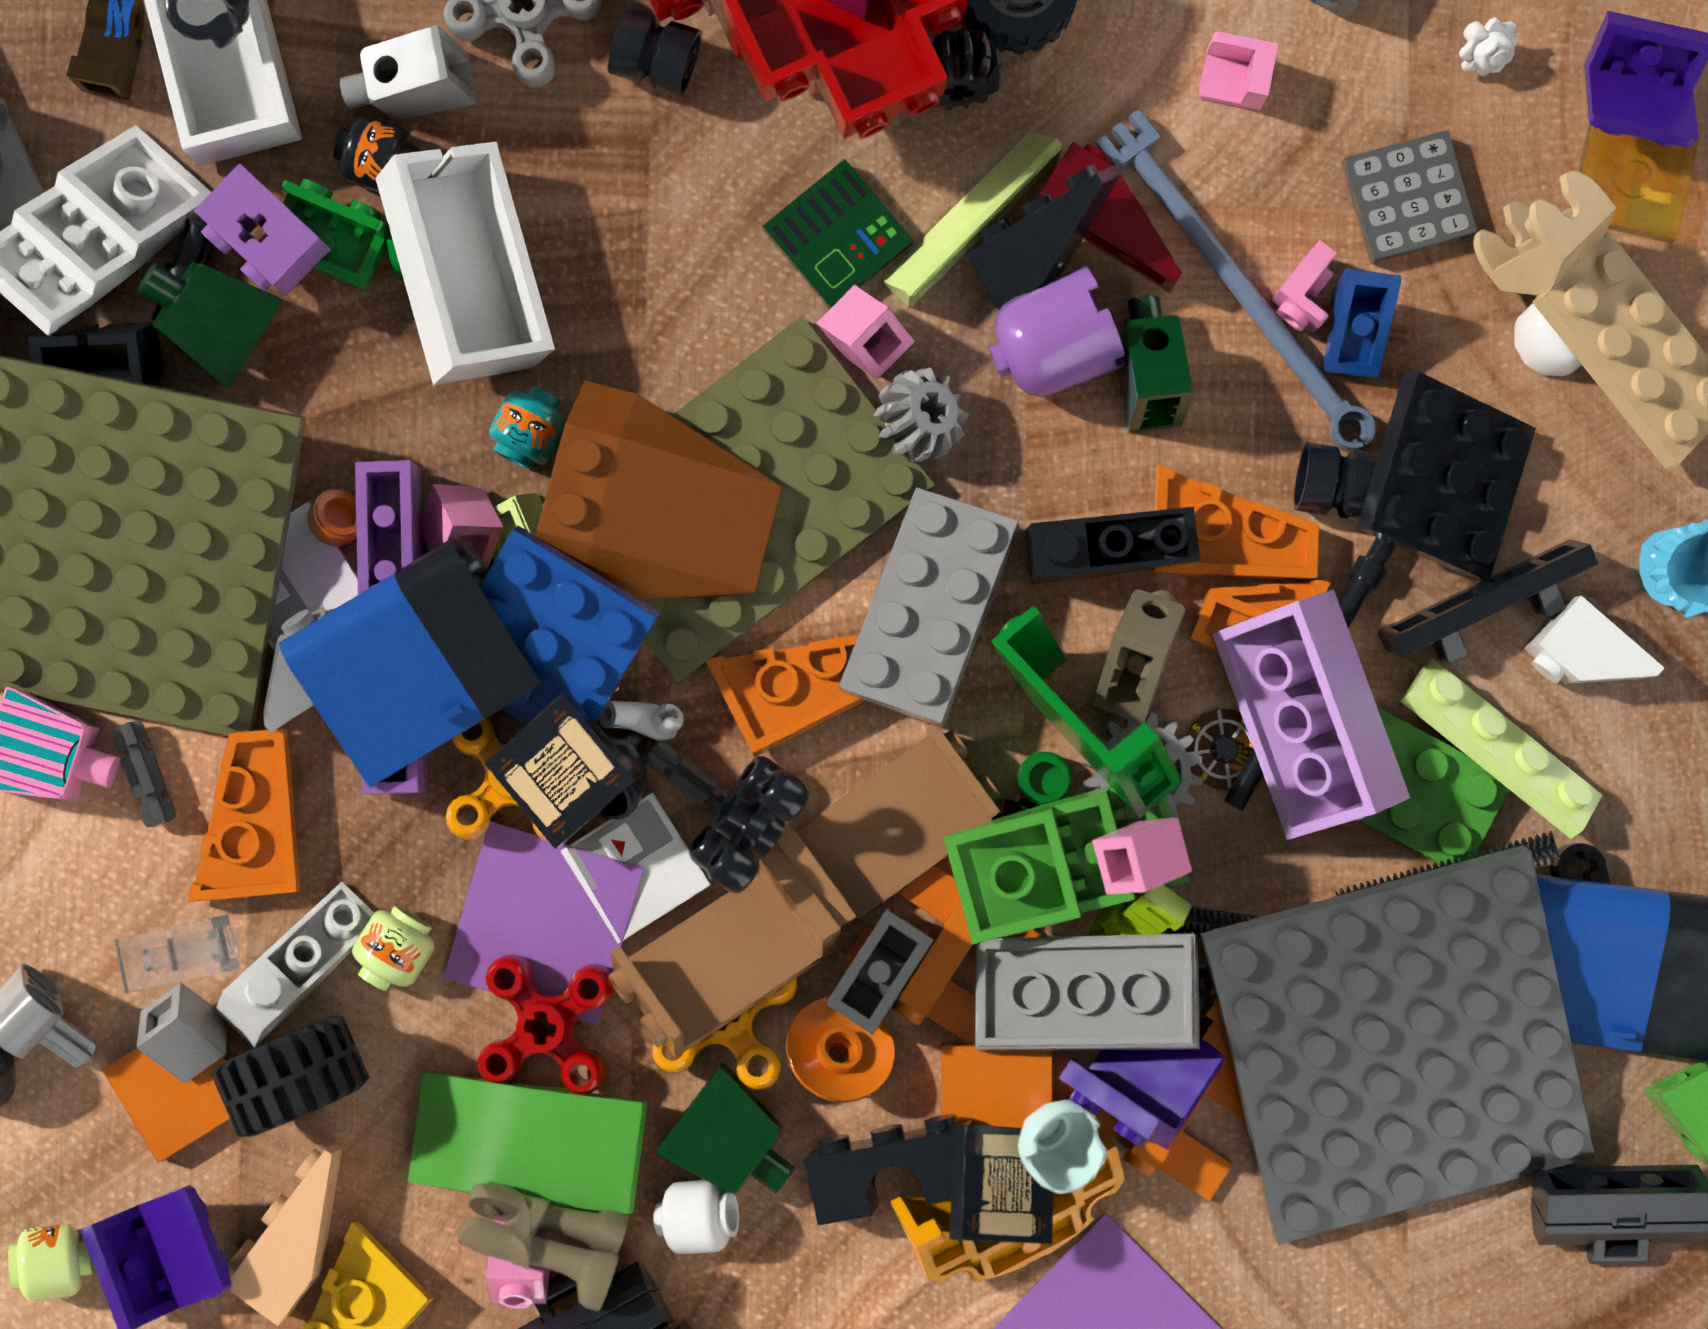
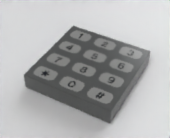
M1448 130L1346 157L1342 161L1371 264L1473 237L1478 232Z

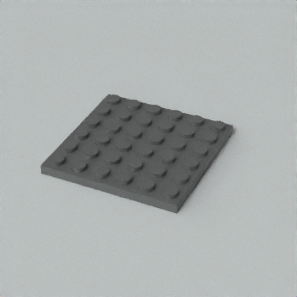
M1524 845L1201 933L1270 1224L1278 1245L1535 1174V1170H1550L1595 1157L1532 854Z

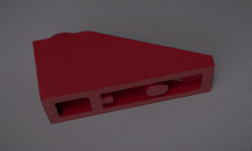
M1072 142L1038 197L1050 191L1053 198L1056 199L1069 191L1065 183L1066 179L1092 164L1100 172L1111 167L1113 161L1105 152L1093 145L1086 144L1083 148ZM1121 174L1083 239L1170 293L1182 275V271Z

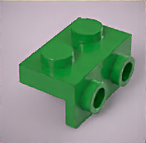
M303 179L299 186L284 180L280 191L286 196L283 204L331 249L312 269L367 292L387 248L386 239L390 230L381 221L383 214L360 201L352 200L350 207L331 199L332 191L313 181Z

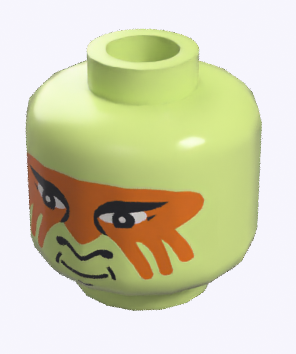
M397 905L391 911H376L352 949L355 960L363 966L358 975L383 991H386L391 983L401 987L411 986L434 951V941L429 935L432 927L423 919Z
M71 1224L25 1229L20 1234L18 1243L9 1245L8 1270L11 1289L20 1288L23 1297L30 1301L76 1295L82 1285V1276L93 1275V1263L85 1241H80L78 1230Z

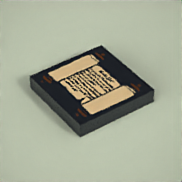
M569 691L559 695L484 763L554 849L567 842L640 777Z
M954 1124L950 1240L1052 1244L1054 1192L1042 1187L1022 1164L1018 1151V1141L1022 1128Z

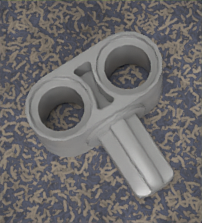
M21 964L0 988V1047L13 1056L25 1058L40 1043L73 1067H79L90 1059L97 1044L94 1039L62 1017L63 1008L58 988L45 975L32 966Z

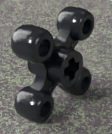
M757 756L745 767L739 778V788L732 791L718 808L711 826L705 827L696 836L689 850L690 859L706 871L711 880L732 893H741L751 884L759 869L758 859L764 857L774 847L785 828L786 821H792L801 813L810 796V791L803 781L764 756Z

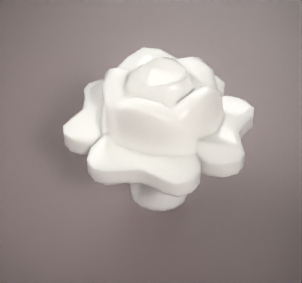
M1496 17L1491 18L1485 26L1479 21L1470 23L1465 28L1463 35L1468 43L1459 52L1460 58L1464 60L1461 65L1462 70L1466 73L1478 72L1481 76H1486L1490 72H1500L1505 64L1512 60L1515 54V46L1519 42L1518 36L1514 34L1517 29L1516 24L1513 21L1501 22Z

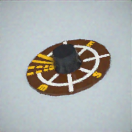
M1217 709L1203 714L1191 725L1187 736L1191 735L1194 740L1185 750L1188 756L1197 755L1202 757V762L1190 767L1194 775L1203 779L1202 783L1216 789H1231L1254 748L1241 713L1236 710Z

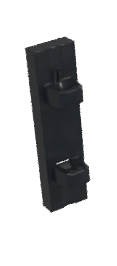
M1569 539L1492 576L1490 581H1481L1377 632L1385 650L1390 653L1394 652L1397 656L1403 658L1432 644L1439 660H1444L1450 664L1468 655L1459 630L1526 598H1529L1535 613L1545 617L1564 610L1566 607L1558 583L1599 563L1591 544Z

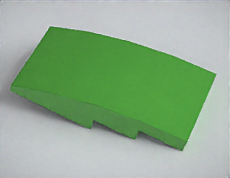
M1108 786L944 835L945 846L972 944L1081 918V914L1084 912L1136 900V895H1140L1142 892L1106 894L1092 840L1138 821L1173 818L1168 796L1166 795L1139 818L1120 796ZM1183 875L1164 885L1172 887L1190 882L1189 875Z
M424 1071L422 1072L408 1182L468 1193L472 1192L475 1184L493 1182L511 1186L517 1191L532 1197L547 1199L550 1201V1205L596 1211L613 1210L623 1214H632L634 1212L648 1102L598 1093H590L588 1095L575 1094L567 1088L552 1085L535 1086L512 1081L502 1084L456 1074Z

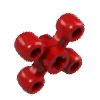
M509 954L494 960L487 969L486 985L492 994L507 1000L514 1006L518 1020L516 1030L511 1037L497 1039L487 1044L480 1052L477 1063L481 1076L488 1082L508 1083L517 1078L522 1072L525 1061L530 1055L544 1053L550 1055L558 1062L561 1068L562 1081L565 1087L572 1093L588 1095L598 1090L606 1081L608 1074L607 1063L600 1053L586 1048L579 1041L576 1035L578 1017L584 1011L598 1009L612 999L615 989L608 977L612 972L599 964L586 965L577 970L572 976L569 987L563 994L551 996L543 993L536 987L533 981L532 968L529 962L522 956ZM505 968L513 972L515 976L514 985L507 983L504 979ZM588 978L594 979L599 985L598 995L589 992L586 984ZM546 1013L547 1022L556 1025V1030L547 1035L546 1026L538 1024V1018ZM496 1054H500L505 1058L507 1062L506 1069L498 1066ZM579 1064L589 1068L591 1072L590 1079H585L580 1075L578 1071Z

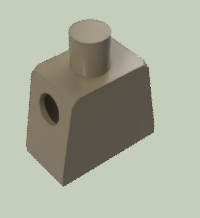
M1141 589L1133 591L1113 634L1093 700V707L1140 724L1145 722L1170 660L1186 611L1182 604L1177 603L1173 594L1162 589H1154L1150 592ZM1138 655L1147 659L1141 675L1132 674L1127 670L1125 665L1130 656Z

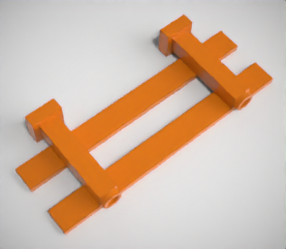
M934 866L898 892V894L944 923L891 1008L918 1026L924 1017H928L966 1043L975 1044L976 996L950 980L973 944L955 879ZM868 925L864 926L842 962L848 966L851 965L873 931ZM1029 930L1001 938H1032L1044 936H1042L1035 930ZM1211 993L1210 1008L1205 1015L1209 1019L1200 1031L1199 1037L1222 1052L1224 1063L1168 1150L1149 1140H1146L1141 1148L1113 1129L1118 1122L1117 1118L1104 1109L1098 1115V1119L1110 1137L1127 1147L1128 1150L1122 1158L1124 1161L1149 1177L1152 1176L1155 1169H1160L1209 1202L1233 1164L1184 1133L1183 1130L1206 1095L1245 1120L1216 996ZM1059 1050L1053 1051V1100H1071L1069 1097L1075 1089L1059 1079L1069 1061L1073 1059Z

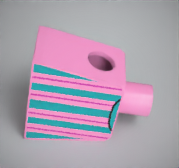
M5 688L0 704V792L77 800L84 781L110 788L117 777L120 758L95 750L100 735V727L44 698L36 697L17 688Z

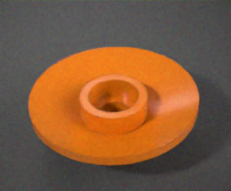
M830 997L815 1000L796 1015L787 1034L786 1054L792 1072L806 1089L823 1099L834 1102H854L867 1098L885 1083L894 1064L895 1046L889 1027L882 1020L872 1035L826 1005ZM831 1049L839 1050L844 1055L845 1062L838 1063L833 1061L828 1056L827 1051Z

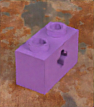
M240 163L194 210L208 224L201 233L225 255L234 248L247 261L240 270L263 291H266L273 285L282 294L287 296L331 250ZM257 226L268 235L261 243L251 234Z

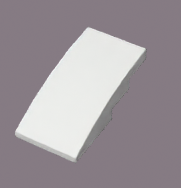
M135 125L59 171L54 187L14 210L11 225L0 231V293L49 336L91 307L173 240L185 228L187 218L195 219L198 216L194 210L206 199L211 191Z

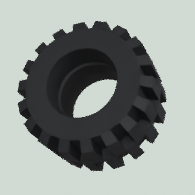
M333 1015L219 1064L211 1073L234 1130L239 1137H253L314 1112L357 1091L369 1079L344 1016Z

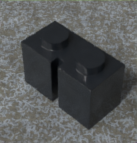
M154 322L113 323L99 328V324L62 326L49 336L40 331L28 337L32 362L146 385L164 375L159 334L152 327Z

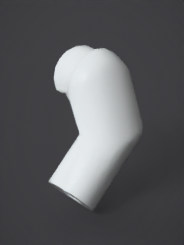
M609 701L599 718L604 728L630 729L657 741L674 738L677 735V731L683 726L684 721L682 712L675 705L662 704L658 706L649 702Z

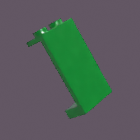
M1034 605L1022 616L1012 618L1003 626L1000 634L991 642L1019 689L1139 818L1182 783L1160 737L1146 722L1109 751L1043 681L1063 664L1066 658L1043 616Z

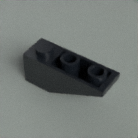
M1094 164L1084 168L1065 180L1069 191L1054 199L1050 191L1021 208L1026 217L1011 226L1008 219L1005 218L978 234L983 244L968 252L967 256L998 310L1011 299L1029 293L1063 273L1122 174L1117 164L1100 172L1097 171Z
M1194 507L1030 523L1025 530L1030 584L1087 579L1200 562Z

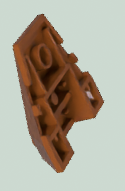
M584 381L564 426L536 537L640 601L674 597L691 598L755 593L782 486L642 396Z

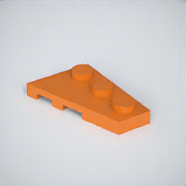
M1157 464L1155 467L1154 511L1194 507L1200 562L1152 569V574L1310 581L1318 578L1319 524L1258 501L1255 503L1223 491V488L1205 481L1203 483L1176 473V470Z
M859 634L809 642L808 645L774 650L773 648L753 651V654L735 657H713L706 661L754 758L866 701L843 693L839 689V684Z
M279 728L271 733L268 730L229 733L213 795L215 802L207 834L203 836L199 852L201 859L195 883L191 884L187 903L301 892L288 729Z

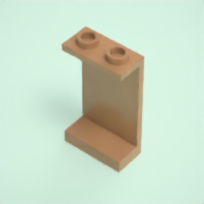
M933 724L926 729L928 736L799 830L796 831L791 827L782 833L778 839L777 844L839 925L842 933L948 857L943 838L944 835L1001 818V811L996 806V804L1003 800L1001 794L985 773L977 778L964 763V760L970 757L971 754L952 729L943 734L939 727Z
M776 844L764 857L759 859V873L756 874L751 884L741 893L728 892L630 957L626 956L620 946L610 951L614 972L608 975L614 989L626 1004L634 1000L645 1016L639 1020L652 1043L657 1048L665 1043L676 1058L840 949L841 928Z

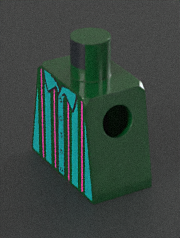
M1156 295L1134 297L1127 302L1130 320L1124 322L1120 337L1125 356L1122 357L1126 363V366L1121 368L1128 431L1131 433L1182 427L1193 395V386L1180 318L1176 315L1162 316L1160 298Z

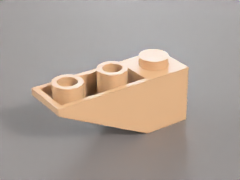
M337 1143L325 1149L323 1153L315 1148L308 1155L295 1173V1176L301 1180L290 1198L282 1193L274 1201L261 1220L268 1225L265 1232L256 1243L248 1239L228 1264L235 1271L230 1278L232 1285L229 1291L276 1326H279L292 1314L323 1271L342 1147Z

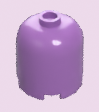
M1086 265L1065 273L1029 293L1011 299L1001 307L996 315L994 330L998 344L988 347L994 365L1000 377L1011 374L1017 386L1029 395L1038 397L1052 395L1126 366L1122 357L1125 356L1116 326L1109 309L1106 308L1099 311L1092 290L1097 288L1098 285Z

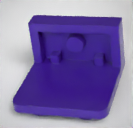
M1607 11L1584 64L1589 123L1610 135L1625 134L1652 140L1656 144L1665 147L1675 145L1685 148L1693 147L1699 136L1693 90L1708 60V32Z
M1200 1037V1049L1101 1050L1089 1069L1070 1060L1059 1079L1075 1089L1069 1097L1072 1101L1078 1102L1096 1117H1098L1102 1109L1118 1119L1113 1129L1137 1146L1142 1148L1146 1140H1149L1168 1150L1222 1067L1224 1056L1220 1050Z
M188 1185L80 1229L117 1329H136L176 1309L219 1296L231 1289L232 1284L228 1274L229 1266L227 1259L219 1250L208 1221L207 1207L193 1186Z

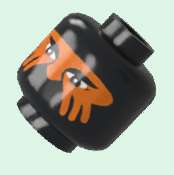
M363 116L355 121L350 130L346 128L340 130L334 145L333 157L341 161V173L346 182L379 193L375 178L392 156L418 152L419 150L417 146L412 145L410 133L405 128Z

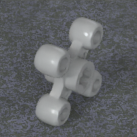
M448 0L444 8V20L448 30L456 38L463 41L476 40L485 31L492 28H504L510 31L516 37V50L512 56V67L516 77L526 86L540 88L547 85L556 73L554 55L551 49L544 43V31L547 30L550 21L560 16H571L579 21L591 20L601 12L604 0H531L534 8L530 12L522 8L519 14L516 13L514 7L519 2L527 6L529 0ZM473 13V17L466 22L459 21L463 14ZM534 59L542 61L538 68H526L527 64Z

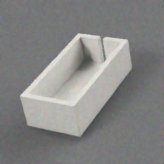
M144 0L182 150L198 166L303 140L267 0H249V18L243 26V32L237 36L234 42L223 49L216 47L211 39L197 41L186 38L177 32L166 17L165 0ZM178 0L177 10L181 19L195 26L205 25L219 14L228 11L223 0Z
M497 142L451 147L444 156H442L441 149L393 155L375 179L433 386L534 368L554 351L555 347Z

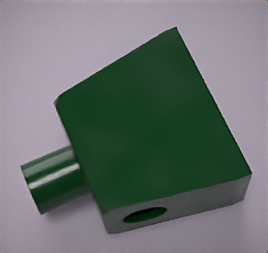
M192 262L181 279L157 263H154L138 287L139 292L163 306L152 327L212 380L227 388L233 383L284 301L276 295L196 262Z
M723 1062L718 1066L655 1151L664 1159L732 1194H736L750 1175L776 1194L795 1169V1166L771 1149V1146L782 1133L783 1126Z

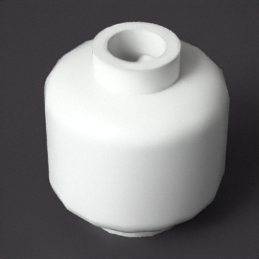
M706 1180L675 1182L665 1191L662 1203L655 1205L653 1215L654 1228L658 1236H664L667 1246L676 1254L719 1252L728 1244L730 1237H735L738 1232V1202L734 1194Z

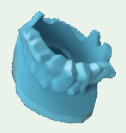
M1708 519L1700 523H1691L1688 526L1673 527L1655 532L1642 543L1640 551L1639 573L1643 586L1649 596L1663 605L1674 606L1677 612L1682 611L1684 617L1688 619L1705 612L1708 614Z

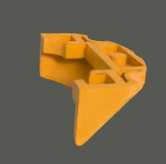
M1094 1116L1100 1124V1127L1097 1128L1099 1137L1107 1149L1106 1160L1095 1179L1080 1190L1064 1194L1054 1193L1052 1244L950 1240L951 1201L926 1205L925 1198H906L901 1196L890 1201L928 1280L944 1282L948 1277L962 1272H968L973 1282L1005 1275L1027 1266L1044 1255H1049L1085 1229L1094 1220L1091 1214L1094 1204L1110 1194H1116L1125 1180L1117 1146L1098 1117Z

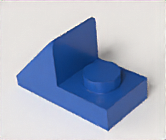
M1345 269L1331 294L1334 315L1323 360L1325 372L1372 378L1379 377L1402 281L1401 275Z

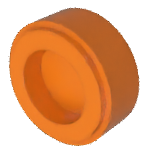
M339 489L327 490L321 493L311 505L307 514L308 525L313 535L321 542L330 546L338 547L350 544L357 537L356 497L349 492Z

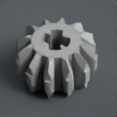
M931 367L927 369L921 368L916 372L912 370L909 372L904 371L895 376L894 381L884 387L881 393L877 395L883 405L877 408L873 416L885 422L886 427L883 428L879 437H891L894 440L893 454L902 455L907 452L911 462H922L927 458L938 459L948 454L952 446L960 442L961 438L965 436L960 424L964 423L970 414L958 408L957 403L961 400L964 393H952L949 390L950 376L935 378Z

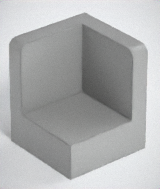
M180 982L140 1012L137 1049L180 1081L188 1082L226 1055L228 1023L215 1011L212 1005Z

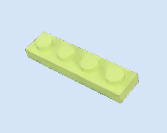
M1434 658L1429 660L1419 670L1400 702L1567 837L1572 839L1582 832L1597 807L1602 794Z

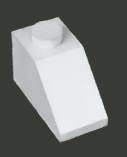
M1583 596L1565 600L1566 608L1553 614L1524 648L1535 658L1532 661L1533 667L1553 683H1558L1560 680L1564 684L1638 680L1656 677L1664 669L1660 663Z

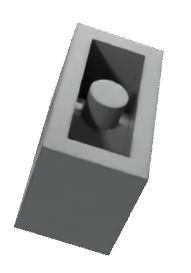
M886 909L826 1002V1005L873 1035L935 939L890 909Z

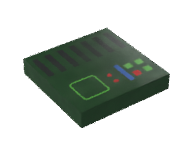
M846 159L842 160L762 226L765 234L829 310L854 285L858 288L862 287L912 246L914 241Z

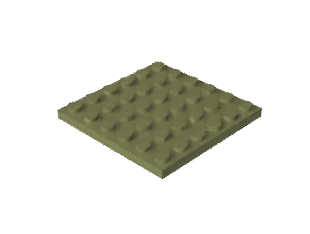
M0 355V690L5 691L6 687L17 688L39 698L227 736L229 733L254 731L306 417Z

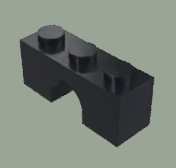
M945 1114L926 1119L924 1121L925 1128L904 1132L902 1124H894L871 1130L870 1139L850 1142L849 1135L843 1134L817 1141L818 1149H813L804 1159L818 1226L872 1216L879 1205L875 1183L876 1174L881 1169L889 1166L904 1167L917 1176L922 1185L926 1205L951 1201L954 1124L973 1125V1120L958 1121L956 1114Z

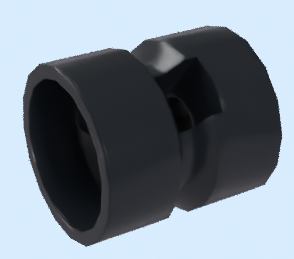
M628 6L620 18L612 41L608 59V73L634 82H640L648 76L654 88L682 97L689 85L697 62L702 40V30L673 20L665 27H662L657 15Z
M1306 442L1296 473L1293 496L1294 510L1327 515L1332 508H1336L1340 518L1358 521L1379 453L1354 449L1347 457H1344L1337 446Z

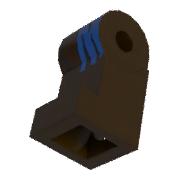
M89 0L77 56H71L66 75L81 91L129 101L143 41L141 39L145 21L143 0Z

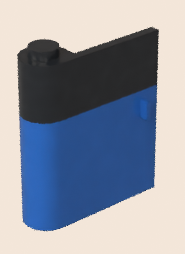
M451 538L279 642L281 653L288 667L369 788L542 685L539 676L484 593L479 574L486 571V568L479 554L469 541L460 545L454 538Z
M1536 874L1571 1043L1708 1061V896Z

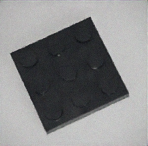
M1404 371L1356 528L1471 579L1490 581L1536 428L1422 372Z

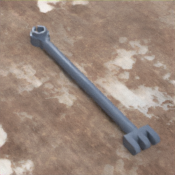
M1136 110L1128 116L1132 127L1139 134L1137 137H1134L1121 122L1111 129L1113 136L1121 145V149L1117 150L1105 135L1094 142L1095 146L1112 159V166L1117 164L1121 171L1130 163L1324 410L1327 414L1325 417L1330 422L1329 435L1333 444L1342 451L1352 452L1354 449L1361 450L1364 447L1362 442L1366 445L1371 442L1376 426L1374 418L1369 411L1362 407L1351 406L1347 400L1341 398L1148 151L1159 142L1161 136L1143 113ZM1352 423L1356 425L1359 431L1358 438L1355 440L1346 439L1341 432L1342 424Z

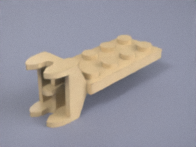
M1569 171L1559 178L1563 197L1570 204L1571 208L1561 212L1556 205L1540 199L1534 201L1531 206L1522 202L1509 203L1503 207L1506 226L1516 239L1515 247H1509L1500 235L1482 229L1474 236L1476 256L1484 271L1500 291L1538 295L1532 303L1664 469L1677 466L1708 435V356L1610 232L1606 233L1616 210L1615 205L1604 191L1587 175L1578 171Z

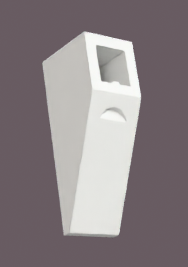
M341 882L222 991L215 1011L255 1048L352 951L356 940L374 912Z

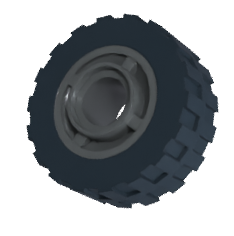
M969 0L964 12L966 17L965 24L970 31H985L987 38L995 40L996 48L1000 52L1004 53V50L1013 51L1014 54H1024L1025 51L1029 50L1036 52L1043 49L1045 44L1056 41L1060 37L1063 28L1066 30L1071 21L1077 0Z

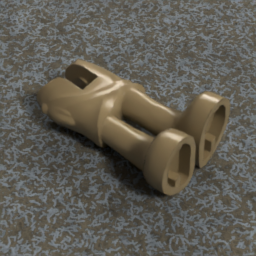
M493 1182L475 1184L469 1201L471 1209L483 1217L502 1221L505 1224L503 1225L485 1218H468L461 1225L457 1241L476 1252L511 1262L525 1269H528L529 1264L564 1274L577 1283L578 1303L586 1309L599 1312L616 1269L619 1257L617 1253L625 1236L629 1214L613 1210L593 1213L550 1205V1201L547 1199L523 1194L508 1185ZM540 1229L584 1242L589 1245L590 1249L551 1241L535 1235Z

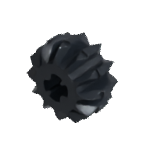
M961 27L957 31L949 32L944 30L942 34L937 36L928 35L948 77L944 94L939 96L941 101L935 107L945 106L948 111L959 106L968 109L969 104L974 102L984 103L988 101V95H992L999 90L1000 68H1002L1000 52L996 48L995 40L987 38L985 31L976 30L969 33L965 27Z

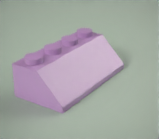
M1334 590L1296 601L1212 633L1287 840L1373 815L1410 799Z

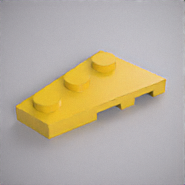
M359 1221L351 1222L343 1239L345 1241L343 1249L334 1268L329 1270L321 1287L323 1292L309 1322H305L302 1329H407L431 1303L434 1297Z

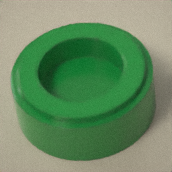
M1038 752L1032 754L1022 762L1018 769V789L1022 796L1030 802L1044 805L1064 799L1071 789V769L1068 763L1055 753Z

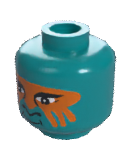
M532 386L528 394L521 391L509 392L488 431L490 438L496 443L493 451L530 471L534 464H548L560 445L567 421L566 416L557 410L561 400L536 386Z

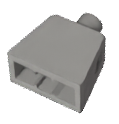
M438 25L363 48L360 52L363 72L340 78L342 97L350 110L372 104L392 120H402L478 105L469 53Z

